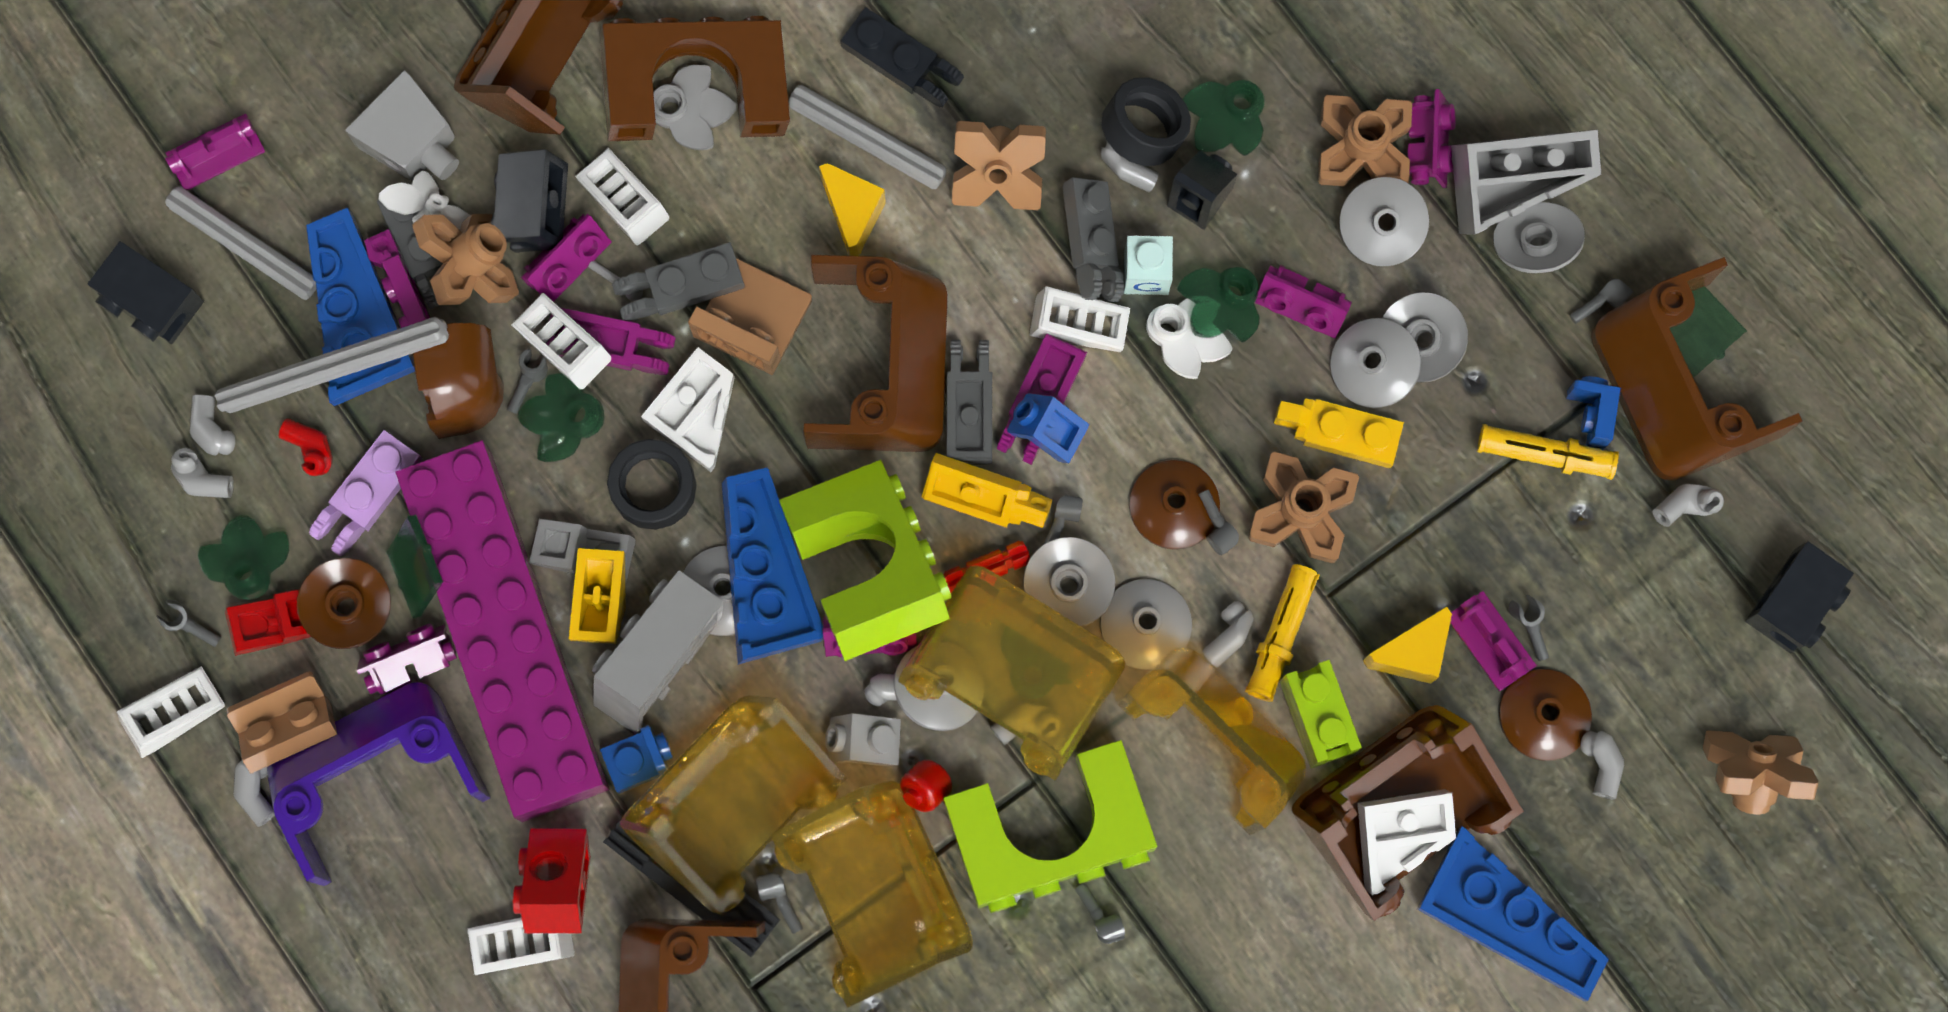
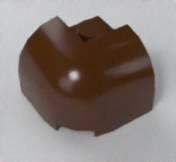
M447 324L449 339L445 343L413 353L418 390L423 391L425 400L428 403L429 414H426L427 423L438 439L466 435L482 429L496 416L503 402L504 383L496 370L491 329L484 325Z

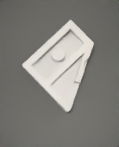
M697 347L641 416L642 420L708 471L712 472L716 466L735 379L733 373Z
M1445 789L1358 803L1364 884L1366 891L1371 895L1381 893L1385 890L1383 884L1403 870L1410 872L1424 862L1425 857L1429 853L1441 850L1456 839L1453 796L1451 792Z

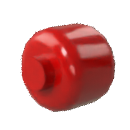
M925 759L917 762L904 774L900 780V790L908 806L921 812H930L935 810L944 801V797L951 794L952 781L947 771L940 764L933 760Z

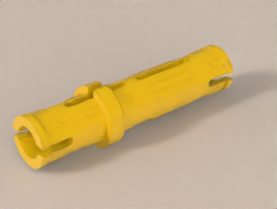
M1487 424L1482 425L1477 445V452L1480 453L1485 452L1561 468V473L1571 475L1573 471L1606 477L1610 480L1614 478L1619 458L1618 451H1607L1579 445V440L1569 438L1567 442L1528 433L1491 427Z
M1292 565L1265 641L1260 642L1257 647L1256 653L1259 657L1248 686L1245 689V692L1254 698L1273 702L1285 665H1290L1294 655L1291 653V649L1305 615L1311 594L1320 576L1315 570L1306 566Z

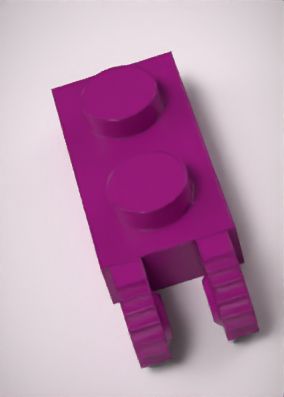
M561 308L609 353L611 361L606 366L632 371L634 368L645 373L667 375L670 364L659 358L637 355L636 352L639 341L661 349L673 348L676 338L671 334L642 328L639 323ZM563 325L545 344L549 345L566 327ZM576 338L559 356L563 357L579 339Z
M1048 334L1045 335L1009 411L1008 417L1010 419L1000 438L997 450L1007 453L1008 449L1012 447L1016 437L1008 433L1007 429L1013 419L1015 408L1024 399L1026 394L1053 396L1062 404L1065 403L1085 361L1086 351ZM1029 441L1024 449L1022 461L1032 465L1040 448Z

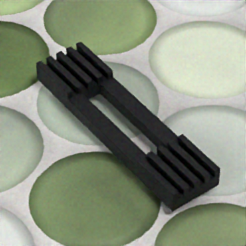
M632 805L627 814H624L623 819L617 823L616 828L610 832L609 837L603 842L703 920L765 921V931L758 937H725L752 958L779 923L780 919ZM661 846L734 901L724 916L718 914L651 862V859Z

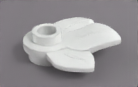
M1194 296L1188 297L1179 305L1164 304L1158 306L1150 313L1146 322L1147 333L1153 342L1161 346L1162 357L1166 365L1178 375L1196 379L1200 373L1201 362H1215L1232 352V346L1228 339L1212 324L1219 312V303L1208 298ZM1170 324L1174 327L1175 332L1166 331L1161 325Z

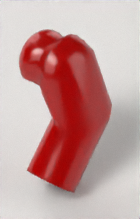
M286 418L280 427L279 439L301 448L304 460L301 466L306 474L314 477L326 474L332 466L333 456L325 433Z

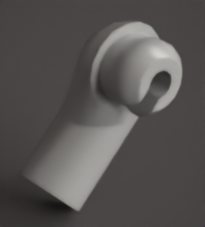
M1234 601L1221 613L1222 619L1230 626L1202 650L1204 656L1216 668L1243 646L1254 621L1251 610L1247 611L1239 601Z
M241 760L235 767L233 794L235 800L256 826L260 827L275 816L273 807L260 792V779L267 776V767L250 774Z

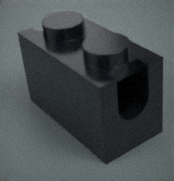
M546 149L499 154L498 171L494 177L496 189L495 213L492 216L491 224L503 233L506 243L511 242L510 250L515 253L552 250L563 239L568 163Z
M119 241L87 283L89 287L98 292L99 297L95 303L117 318L124 312L135 319L131 327L152 342L160 336L170 344H173L204 303L193 289L121 241Z
M1807 541L1794 549L1745 622L1790 654L1797 647L1803 648L1807 646L1811 648L1826 629V626L1821 621L1830 609L1833 612L1837 611L1849 596L1851 590L1846 585L1854 573Z

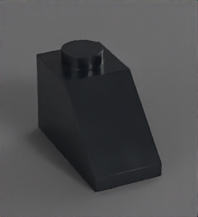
M1200 150L1175 176L1167 207L1205 230L1232 191L1238 174L1232 171L1231 164L1224 158L1216 154L1208 156Z

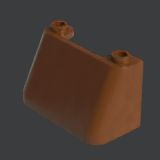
M1438 705L1428 706L1408 717L1302 794L1294 802L1291 809L1307 836L1362 911L1373 921L1397 910L1405 891L1399 880L1410 872L1403 870L1383 884L1385 890L1379 894L1371 895L1366 891L1358 803L1445 789L1451 792L1453 796L1455 833L1459 827L1463 826L1466 830L1471 828L1475 832L1481 834L1488 833L1490 835L1499 834L1511 825L1512 820L1524 812L1473 725ZM1433 851L1429 853L1425 857L1424 862L1428 860L1430 857H1432L1434 854H1436L1438 851Z

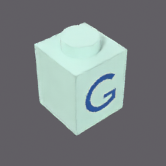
M1127 236L1124 250V294H1169L1172 283L1173 236Z

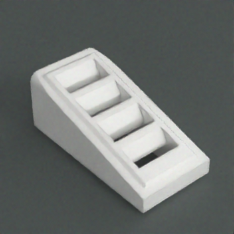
M609 148L575 176L635 245H640L669 220V215L662 204ZM613 168L617 171L600 187L595 185ZM624 182L628 183L610 199L607 198ZM635 196H639V198L635 200L630 206H628L624 211H619Z
M1046 286L1036 296L1030 336L1044 339L1045 335L1048 334L1068 344L1121 352L1124 348L1130 308L1101 300H1085V298H1082V295ZM1052 307H1057L1055 323L1049 322ZM1069 310L1076 311L1073 327L1066 326ZM1087 313L1094 314L1091 332L1084 331ZM1105 316L1112 317L1109 337L1102 335Z
M544 293L512 324L515 330L579 389H584L611 361V356L603 346ZM551 313L554 317L535 335L532 332L533 329ZM564 325L566 328L549 345H546L545 343ZM578 338L579 341L561 358L559 355Z
M201 666L118 710L117 714L141 758H144L225 707V704ZM194 685L205 701V704L197 707L187 690ZM176 696L180 697L188 710V713L180 716L171 701ZM161 706L171 720L170 723L164 726L154 711ZM145 716L154 730L147 735L138 722Z
M522 918L467 928L475 975L574 956L571 933H548V937L547 933H533L536 954L530 955L527 933H524ZM509 930L513 932L516 951L515 958H511L507 935ZM493 933L495 935L499 960L492 962L488 940V934Z

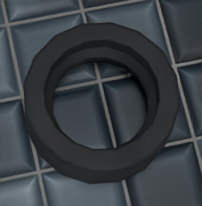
M1133 78L1123 83L1102 112L1101 126L1107 142L1120 156L1129 162L1142 166H1156L1170 160L1190 132L1191 116L1184 100L1164 82L1151 78ZM1136 105L1146 108L1155 114L1163 123L1167 138L1147 136L1136 129L1128 119L1125 106Z
M654 439L631 443L620 451L609 468L607 480L611 501L622 517L639 528L653 530L672 526L686 516L694 503L697 487L692 466L682 451L666 441ZM651 458L660 459L670 464L677 472L679 479L678 493L673 501L664 508L654 511L644 510L634 505L628 498L625 488L626 478L632 467L640 461Z

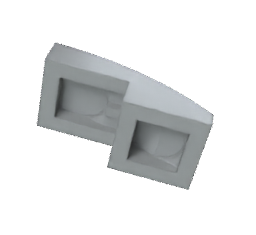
M539 519L529 563L575 574L578 548L624 551L626 583L636 539L630 535L587 529L580 524Z

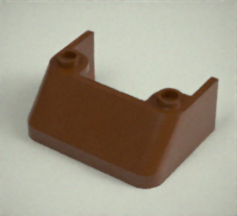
M503 0L457 75L454 90L470 102L530 133L561 135L565 127L555 120L557 115V109L555 108L557 99L549 91L591 22H600L604 19H612L621 9L623 0Z
M811 255V266L815 284L857 285L858 291L866 300L873 303L892 304L888 390H867L859 394L851 406L850 425L804 423V437L807 449L926 452L933 449L942 438L944 420L948 302L947 289L944 283L934 275L885 257Z
M1725 257L1658 283L1602 316L1592 330L1591 339L1611 385L1621 388L1619 402L1651 470L1658 477L1665 480L1681 479L1782 438L1803 421L1800 414L1797 413L1757 429L1752 417L1742 406L1725 403L1708 410L1670 328L1684 323L1691 316L1695 307V299L1692 292L1709 286L1728 266Z
M646 918L632 923L626 928L621 939L619 1012H669L670 974L685 975L699 970L705 964L709 955L710 936L758 937L765 931V921Z

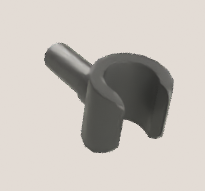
M1613 279L1591 301L1569 316L1577 324L1598 310L1605 302H1608L1613 308L1621 306L1633 291L1621 280Z
M531 349L523 351L519 358L522 376L506 409L514 414H517L533 382H539L547 376L548 367L545 357H543L539 367L533 369L527 367L532 357Z
M1208 489L1200 493L1199 496L1216 529L1206 539L1217 554L1223 555L1238 543L1239 534L1221 516Z
M1065 495L1058 500L1055 517L1052 522L1053 525L1044 544L1060 537L1065 520L1079 523L1083 503L1082 498Z
M1527 594L1526 597L1529 602L1527 612L1524 613L1520 604L1512 600L1509 603V613L1526 626L1538 661H1543L1549 658L1539 624L1545 615V608L1542 603Z
M165 601L172 608L179 610V617L173 622H168L157 615L156 617L162 627L169 631L182 629L216 647L221 637L187 617L186 610L178 601Z
M776 872L759 875L756 878V884L761 901L776 898L777 905L792 934L803 929L789 903L782 876Z
M1085 883L1075 888V891L1091 914L1090 916L1094 921L1099 940L1105 944L1123 940L1125 938V930L1119 913L1104 917L1102 909Z

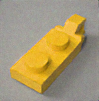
M1305 398L1303 405L1281 401L1277 408L1274 424L1295 429L1294 438L1303 441L1304 446L1391 468L1394 464L1404 422L1319 399L1315 401Z
M935 453L922 494L924 500L1006 528L1009 523L1020 525L1021 521L1043 528L1052 504V499L1031 491L1032 488L1030 486L1021 484L1022 482L938 453Z

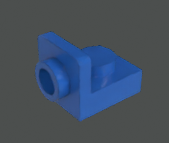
M1582 377L1581 380H1575L1568 388L1566 399L1592 404V406L1587 405L1585 407L1581 432L1588 433L1586 446L1604 450L1613 440L1621 388L1609 386V382L1603 378Z
M1028 393L1015 408L1013 419L1007 432L1014 437L1030 440L1058 462L1070 463L1090 424L1053 396Z
M648 725L640 728V733L600 749L618 794L670 773L666 761L674 757L663 732L655 735L654 730Z

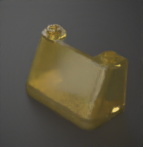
M970 566L952 591V598L945 602L950 619L928 629L902 670L898 682L904 685L912 696L920 700L939 699L945 691L1024 740L1020 751L1024 757L1025 765L1034 773L1047 775L1056 781L1110 697L1125 670L1126 662L1124 657L1114 647L984 567Z
M1183 647L1168 653L1118 704L1133 720L1142 715L1150 714L1155 717H1163L1167 721L1176 711L1184 706L1248 769L1233 787L1238 791L1241 801L1239 812L1234 820L1249 835L1264 830L1283 811L1305 778L1307 768L1301 753L1208 661L1193 649Z
M748 695L738 699L723 711L626 812L619 826L642 850L711 912L721 914L723 911L726 912L734 908L744 897L745 892L743 888L746 884V879L740 873L800 809L810 810L816 807L818 810L829 806L838 796L839 791L837 789L847 777L778 698Z
M892 780L860 787L770 834L775 844V855L780 865L795 874L807 873L843 953L844 958L835 963L832 983L837 994L844 999L847 1008L970 952L973 947L969 926L916 809L906 804L900 784Z

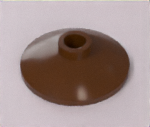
M1180 460L1159 462L1146 469L1136 480L1130 495V515L1138 532L1150 543L1171 550L1189 548L1204 540L1214 528L1199 494L1209 489L1220 512L1218 490L1210 476L1192 463ZM1172 494L1182 496L1184 506L1179 509L1172 508L1168 504V497Z
M338 558L316 567L303 581L297 598V612L303 628L315 641L335 649L356 648L374 639L384 628L391 610V595L385 579L368 563L352 558ZM344 600H352L355 603L354 610L349 614H341L338 611L339 604Z
M1538 669L1527 672L1507 687L1500 702L1499 720L1506 739L1518 752L1535 760L1553 761L1572 754L1581 746L1583 735L1590 731L1592 712L1586 693L1574 679L1559 671ZM1543 705H1551L1555 708L1557 715L1554 721H1548L1542 716L1541 710Z

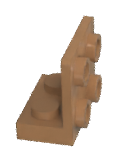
M736 259L745 288L711 299L706 310L696 307L688 324L693 337L773 375L812 302V296L793 285Z

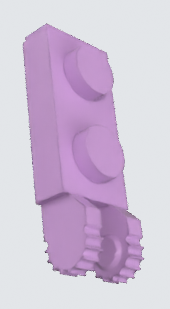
M383 430L328 503L330 505L322 510L318 518L311 525L310 535L316 540L322 539L329 533L341 515L344 514L352 522L346 525L336 537L331 549L339 556L345 555L365 530H370L401 489L395 472L421 463L423 458Z

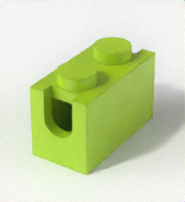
M1330 660L1318 663L1316 667L1301 673H1297V671L1288 673L1281 679L1279 683L1311 769L1353 755L1362 748ZM1338 746H1342V747H1339V748H1337V749H1334V750H1331V751L1326 752V750H1329V749H1332V748H1335V747H1338Z

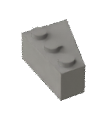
M1598 130L1451 145L1459 234H1478L1488 229L1487 227L1508 217L1516 216L1526 211L1525 209L1546 199L1554 198L1600 176Z
M679 570L670 582L663 579L655 587L648 600L651 603L650 607L642 617L638 614L632 616L621 632L622 642L614 652L607 649L599 657L592 669V672L595 674L593 705L635 735L641 732L640 728L646 726L643 723V716L657 698L662 701L671 690L668 684L685 663L689 665L722 617L724 601Z

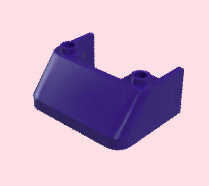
M420 682L407 684L335 722L337 735L267 767V777L275 817L306 881L325 886L332 881L307 831L319 821L323 812V800L317 786L401 743L410 758L423 764L435 763L450 755L469 794L481 802L491 798L439 694L429 685Z

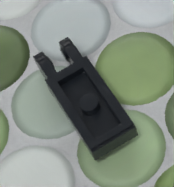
M867 7L863 9L840 40L841 47L909 93L913 94L915 92L939 107H943L949 98H947L948 96L942 89L924 79L929 71L955 86H959L964 79L961 71L954 67V65H951L943 58L937 57L935 52Z

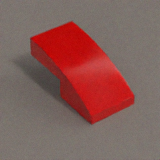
M299 590L274 594L273 599L226 608L225 615L235 656L311 637L303 628L298 616L297 598Z

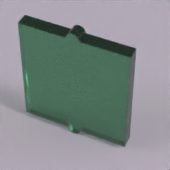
M1705 286L1692 291L1695 307L1691 316L1684 323L1670 328L1693 378L1715 359H1723L1725 357L1724 351L1747 331Z
M417 515L406 518L386 552L398 580V588L402 590L412 618L422 616L443 583L431 553V545L427 543Z

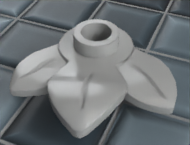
M707 65L684 67L677 72L671 84L662 85L653 91L656 124L664 128H670L677 143L694 150L713 148L714 139L711 128L725 123L737 109L736 103L730 97L718 90L709 88L711 68ZM669 102L678 105V109L671 114L665 113L662 110L663 106Z

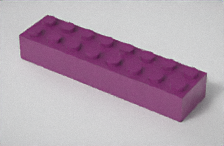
M482 440L396 471L398 482L513 817L523 823L609 791L604 771L531 563H529L530 560L492 452Z

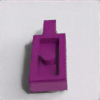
M388 229L365 239L370 262L377 267L385 269L388 277L381 279L390 301L393 304L399 301L405 315L398 319L401 328L430 319V314L417 284L412 280L392 232Z

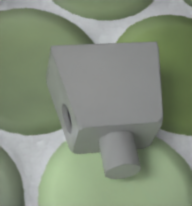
M405 70L345 130L357 148L409 180H413L418 173L426 168L440 180H445L453 174L459 165V160L446 149L455 138L449 124Z

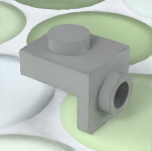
M853 713L831 717L830 726L825 735L828 762L834 764L852 762L889 767L899 765L901 719Z

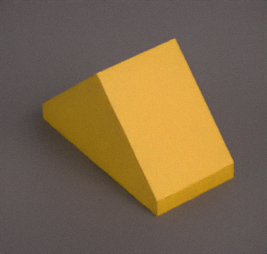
M828 163L819 166L821 181L848 256H859L886 204L885 189Z
M578 548L568 639L570 641L616 644L626 609L625 552Z
M1445 607L1370 653L1363 660L1364 664L1371 670L1430 684L1439 678L1452 613L1448 607Z

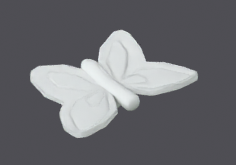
M427 171L418 173L414 177L412 184L402 182L392 184L379 193V201L388 210L403 215L418 213L412 217L413 223L423 215H444L460 229L462 222L470 216L459 207L448 205L449 198L445 195H439V187Z

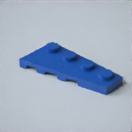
M347 207L306 225L313 280L316 282L319 303L317 304L318 320L322 326L323 354L400 329L376 269L369 260L365 242L349 208ZM411 354L330 380L329 387H327L329 403L333 406L339 405L415 372V365Z
M768 467L726 477L721 484L738 665L823 641L824 627Z
M1463 826L1459 827L1456 832V839L1451 842L1417 910L1580 1000L1588 1001L1609 958L1566 919L1557 915L1547 906L1529 886H1525L1507 869V866L1482 847L1469 831Z

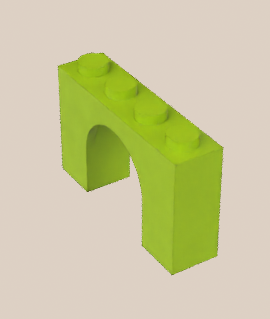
M881 460L779 500L802 560L841 544L859 539L879 540L895 549L890 562L878 575L861 584L821 599L826 617L844 661L950 619L944 601L952 598L946 580L942 572L933 575L930 566L935 565L936 561L926 538L920 541L917 540L915 533L920 532L921 528L912 506L902 507L900 501L905 500L906 496L897 474L888 476Z
M1122 740L1077 754L1075 761L1090 802L1092 825L1085 843L1077 851L1061 859H1034L1021 853L1011 844L1003 830L988 783L943 798L978 909L988 906L990 913H995L1017 905L1015 896L1032 891L1035 899L1060 891L1059 882L1077 876L1079 884L1105 876L1103 867L1121 862L1123 869H1128L1150 861L1148 853L1154 851L1158 846Z

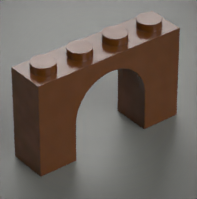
M751 16L743 21H725L721 17H706L699 20V22H681L677 18L666 17L658 19L654 23H636L633 19L620 18L603 24L600 48L608 141L653 139L656 126L653 76L666 62L688 55L701 56L716 62L731 77L737 93L741 138L785 136L790 116L781 20H769L764 16Z

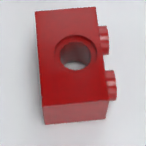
M530 829L528 847L520 848L518 869L519 875L523 876L522 885H515L513 891L514 914H521L524 933H582L591 861L587 829Z

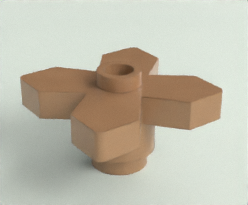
M1326 95L1321 107V127L1339 142L1321 153L1318 183L1321 185L1345 186L1362 167L1372 179L1392 177L1409 183L1410 159L1391 143L1409 132L1412 123V103L1407 100L1385 99L1375 111H1361L1351 96Z
M958 121L956 123L954 154L968 163V165L954 172L952 203L959 206L979 207L998 190L1013 209L1039 210L1041 207L1042 178L1029 168L1044 159L1046 128L1044 126L1018 125L1014 130L1005 126H995L988 129L983 122Z
M472 214L462 222L460 229L444 215H423L413 223L412 226L419 248L443 263L430 280L439 305H460L471 296L473 289L488 303H507L519 294L512 270L500 263L506 251L507 243L503 233L491 224L492 214Z
M1277 452L1271 453L1263 481L1277 498L1278 502L1255 512L1248 536L1249 540L1274 548L1297 531L1310 558L1335 563L1340 555L1344 534L1330 517L1329 513L1348 506L1353 502L1359 476L1352 472L1332 468L1317 480L1307 478L1298 458ZM1297 503L1307 504L1310 512L1300 509Z
M1706 731L1703 743L1704 753L1707 760L1718 764L1716 782L1722 793L1732 795V803L1737 809L1749 814H1765L1769 812L1771 805L1776 803L1778 793L1786 798L1815 799L1818 779L1813 769L1801 765L1804 750L1798 738L1768 735L1761 742H1750L1733 732Z

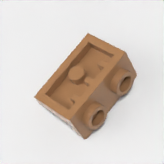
M310 671L232 705L226 710L228 719L238 733L242 761L250 774L337 735L331 703L316 677Z

